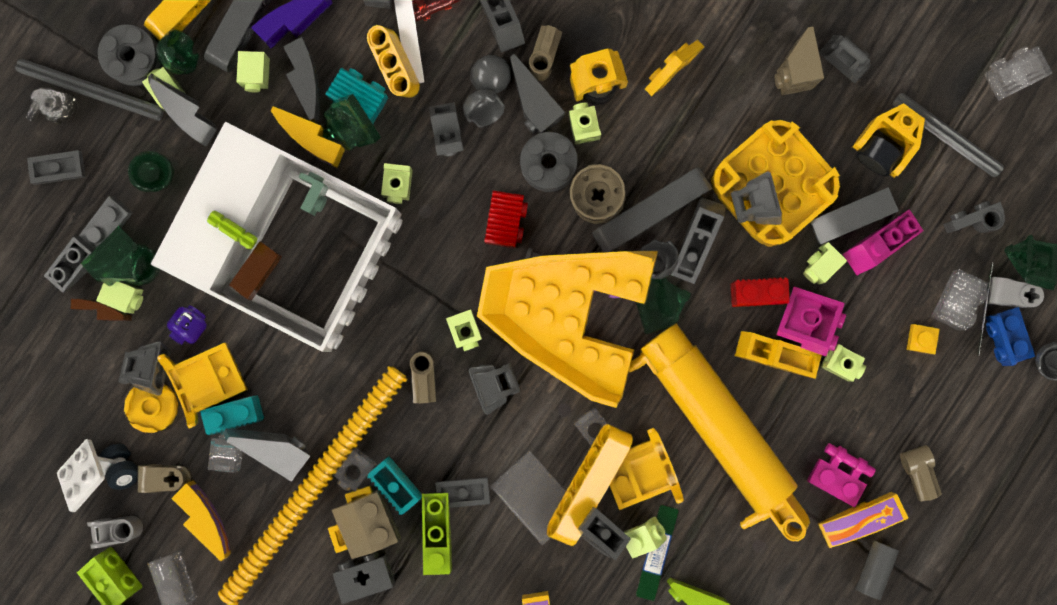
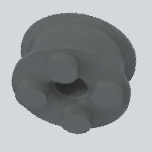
M125 24L110 29L102 37L98 47V59L102 69L113 79L125 85L139 86L143 85L142 81L147 79V75L152 70L161 67L162 52L159 44L151 35L137 26ZM134 50V58L131 61H126L127 53Z
M554 132L537 134L529 139L522 149L520 156L522 174L529 185L539 191L556 192L565 188L573 180L577 171L578 159L573 144L561 134ZM549 156L556 160V165L550 169L543 167L541 164L542 160Z

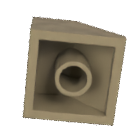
M808 27L777 69L775 84L777 89L781 90L782 96L812 90L824 79L814 27Z
M382 490L374 491L332 509L351 559L379 551L399 542L401 538L384 495L381 494Z

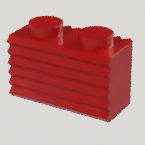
M493 190L485 244L516 249V243L522 244L524 228H520L519 225L521 217L526 218L528 203L523 202L524 195Z
M786 277L759 278L756 280L742 279L735 280L730 284L732 307L782 305L790 302L789 281Z

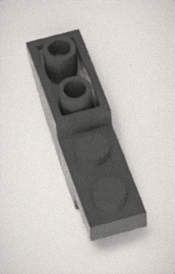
M109 196L80 235L73 236L44 277L61 292H67L115 243L123 233L121 228L133 212L115 196Z

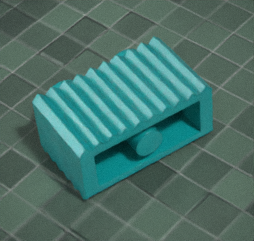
M341 68L328 91H326V96L331 101L373 125L389 99L387 94L384 93L386 89L374 81L371 84L363 81L362 78L364 76L352 68L349 71Z
M258 395L201 410V417L207 435L224 432L226 428L235 429L250 425L264 419Z
M390 456L368 474L367 478H371V482H375L374 486H378V490H382L381 494H385V498L389 499L388 502L392 503V507H396L395 511H399V515H403L422 498L421 492Z

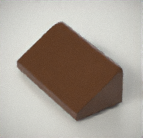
M259 241L229 286L247 300L252 301L283 256Z

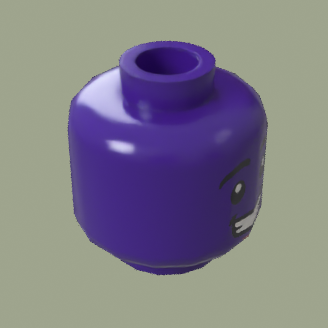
M191 305L187 308L179 307L167 322V328L171 331L169 337L180 345L184 342L194 344L207 327V323L204 320L206 316Z

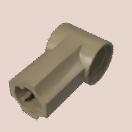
M541 25L533 53L529 59V71L538 81L546 80L550 76L562 37V31L549 25ZM536 62H543L547 65V68L538 70L534 67V64Z
M428 351L417 352L410 360L413 403L436 402L435 360ZM425 356L429 360L428 369H418L416 366L417 357Z
M924 445L900 453L902 466L905 472L910 475L918 501L933 500L941 496L942 493L933 469L935 467V459L930 448Z

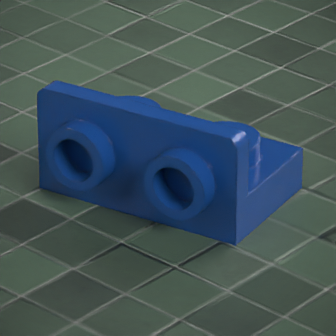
M1019 307L986 316V330L988 335L993 338L996 347L994 348V354L1002 366H1013L1017 362L1035 357Z

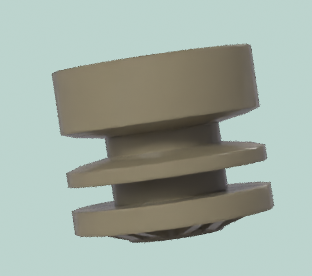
M599 164L589 165L577 173L570 187V199L577 215L589 223L606 224L622 212L626 201L625 184L615 170ZM595 191L598 193L604 192V200L602 202L598 199L593 201V193Z

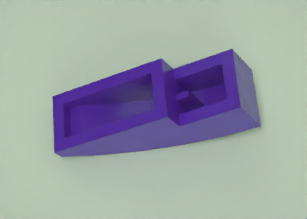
M293 0L276 8L251 28L272 48L289 31L297 38L333 2L332 0Z

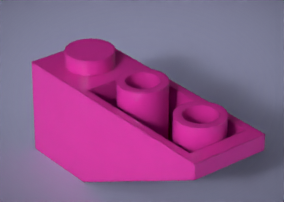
M909 209L844 252L843 256L855 274L859 275L880 264L924 230Z

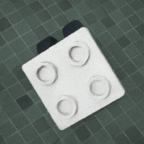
M85 439L65 464L61 466L57 476L70 512H76L102 483L105 477L109 487L115 490L129 488L138 481V468L136 464L125 460L130 457L131 453L124 444L108 446L98 457L92 440Z

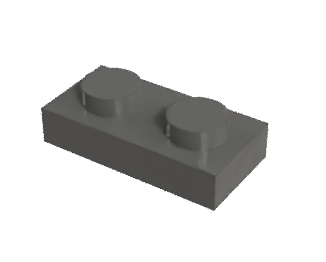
M79 150L27 158L30 183L33 185L86 177L83 154Z
M488 477L438 481L435 483L436 493H449V508L490 504Z

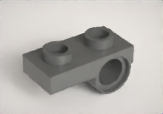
M986 201L974 206L975 211L967 214L964 210L950 216L952 221L943 224L947 233L960 230L969 225H973L974 229L980 233L998 230L1005 223L1004 209L1001 202L991 205L990 201ZM986 214L992 218L991 226L985 223Z

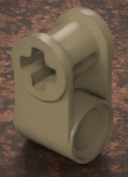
M138 465V493L176 491L181 489L186 483L191 482V472L187 467L181 465ZM173 475L179 477V482L173 480Z

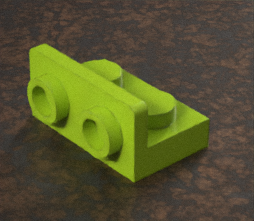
M112 547L93 557L77 572L102 605H121L142 588V584Z

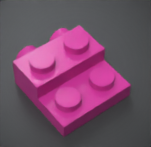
M794 287L777 335L802 343V349L827 356L829 350H835L839 336L834 335L836 327L842 329L847 314L842 313L845 303Z

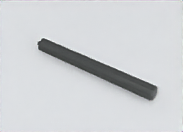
M20 58L15 66V70L24 75L158 121L163 117L164 110L158 105Z

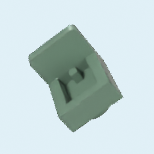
M311 171L308 175L300 173L299 178L312 185L300 209L315 216L317 211L321 212L327 202L325 195L329 187L323 183V177Z

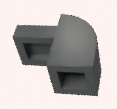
M455 102L429 107L437 156H453L463 151Z

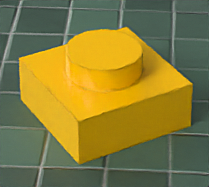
M911 324L907 350L936 354L939 329Z

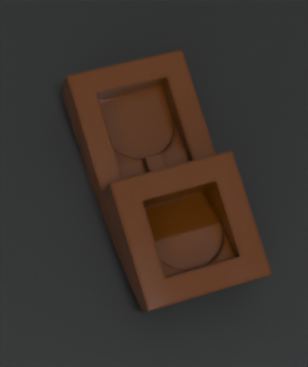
M71 299L70 309L97 310V320H132L130 314L100 302Z

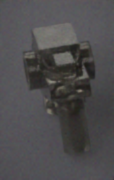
M40 87L35 89L30 97L33 99V102L25 118L35 122L42 110V114L46 115L45 120L61 124L62 119L68 120L76 114L78 105L72 94Z

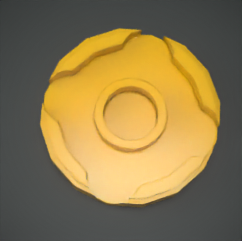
M164 384L160 396L134 387L129 391L125 399L124 412L133 428L141 432L155 433L166 429L173 423L178 414V401L176 394L166 384Z

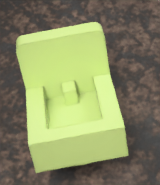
M655 516L644 524L624 531L631 538L626 548L632 559L658 549L667 540L665 530Z

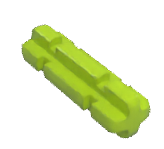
M212 211L208 216L207 223L213 227H219V231L237 242L240 241V244L245 248L252 249L256 244V236L250 232L246 233L245 229L230 219L225 218L218 211Z

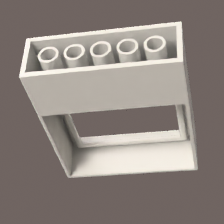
M225 122L151 265L322 352H331L333 348L337 349L343 339L341 332L344 326L351 324L355 316V312L352 310L356 303H361L367 292V289L364 287L368 279L373 280L379 269V266L376 264L380 256L384 257L387 254L391 245L388 240L392 233L396 234L403 222L400 219L402 214L395 207ZM310 171L324 178L323 183L329 187L326 196L378 222L324 328L257 294L252 301L247 300L229 286L259 241H262L293 179L311 188V184L299 178L300 173L308 175ZM218 211L225 218L230 219L245 229L246 233L250 232L256 236L257 242L252 249L245 248L240 244V241L237 242L219 231V227L216 228L207 223L210 213Z

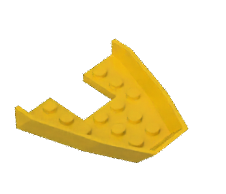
M658 251L549 255L486 267L477 317L521 355L591 401L617 408L623 397L634 350L584 336L594 290L644 304L647 299Z

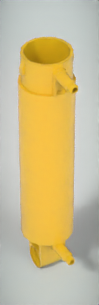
M677 323L672 325L641 348L642 353L631 361L629 372L638 370L647 363L748 501L755 513L740 522L742 529L752 527L760 521H765L771 517L788 540H802L807 532L810 519L792 494L798 487L797 483L698 347L692 345ZM790 522H797L802 528H794Z

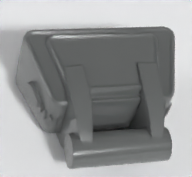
M833 35L819 53L852 82L857 83L871 66L870 59L868 58L869 53L855 45L848 35L845 37Z
M767 171L749 181L746 187L731 193L739 223L746 221H755L756 224L780 225L782 223V212L770 172ZM749 200L751 208L746 210L744 201Z
M158 341L141 346L138 350L125 352L118 382L122 384L130 383L139 390L160 396L166 372L158 362L157 357L166 354L170 358L171 351L162 342Z
M511 363L503 365L498 369H495L496 367L492 364H483L479 367L469 368L468 373L484 414L488 415L504 405L507 401L506 396L521 392ZM501 373L504 374L509 388L507 390H503L498 375Z

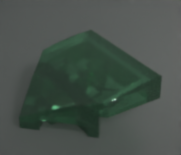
M354 94L335 100L330 108L324 112L327 126L323 130V137L329 140L332 138L337 139L343 143L348 151H351L355 146L362 147L376 143L381 138Z
M118 226L81 264L98 282H104L108 286H113L115 282L125 280L129 283L136 282L138 274L135 272L136 264L143 252L136 247L137 243L127 232Z
M1029 235L1026 240L1014 246L1011 244L1005 247L1004 252L1026 283L1054 290L1057 283V244L1033 240L1034 237Z
M652 278L646 302L644 304L636 302L645 335L669 328L674 323H677L679 315L686 301L689 300L691 293L668 282L666 278Z

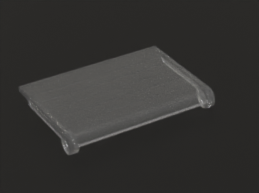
M528 451L497 479L490 488L538 542L543 545L550 539L547 536V526L566 491L537 458Z

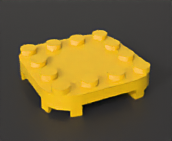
M771 120L764 124L721 161L711 178V184L718 199L737 219L731 193L746 187L749 181L767 171L771 173L782 212V223L780 225L756 224L755 221L740 223L755 240L768 247L781 245L792 239L829 205L833 204L838 197L840 187L838 178L840 175L836 168L829 166L798 130L799 126L793 122L790 123L783 120ZM749 200L744 201L745 209L751 208Z

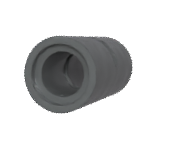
M874 540L855 590L881 600L899 550Z

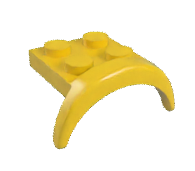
M222 343L176 365L166 354L157 357L180 400L188 428L198 424V413L201 410L210 408L248 390L227 343Z
M655 428L647 430L650 440L630 448L610 483V488L619 510L669 490L672 491L677 504L684 501L675 471Z

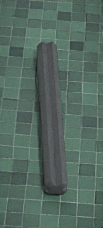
M900 93L894 99L893 106L897 107L903 103L925 119V129L992 177L1000 175L1003 171V164L904 93Z

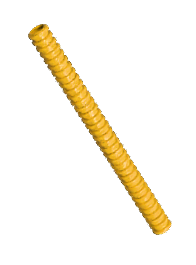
M393 366L387 367L388 372L382 374V380L378 379V385L372 387V393L368 392V398L362 400L363 405L357 407L358 411L352 414L354 417L347 420L348 425H344L342 427L344 430L338 432L339 437L333 439V445H328L329 450L324 451L323 458L320 457L318 459L319 463L313 465L314 470L308 472V478L304 477V483L298 485L299 490H295L293 492L294 496L288 498L289 503H285L283 505L284 509L279 510V516L273 518L274 523H270L268 525L269 529L263 532L264 536L258 538L259 543L253 545L254 549L248 551L249 556H245L243 563L238 565L239 569L233 571L234 576H230L228 583L226 582L223 585L224 589L218 591V595L223 602L228 605H238V600L243 599V593L249 591L248 586L251 587L254 584L253 580L258 579V573L264 571L263 566L266 567L269 564L268 560L274 558L273 553H277L279 551L278 547L283 546V540L289 538L288 533H292L294 531L293 527L298 526V520L304 518L303 513L306 514L309 511L308 507L313 506L312 501L319 498L318 493L321 494L323 492L322 488L328 486V480L331 481L333 479L332 475L338 473L337 468L343 466V460L347 461V455L353 453L352 448L358 446V440L362 441V435L368 433L367 428H371L373 426L372 422L377 421L378 418L376 416L383 413L382 409L388 406L386 403L393 400L392 395H396L398 393L396 390L402 388L401 383L407 381L406 376Z

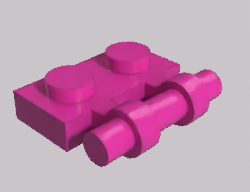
M828 443L824 452L832 456L830 461L827 463L822 459H818L807 482L852 507H856L867 484L858 480L860 475L863 473L872 477L876 469L868 465V461L861 457L857 459L848 454L847 449ZM841 462L852 467L849 474L838 469Z

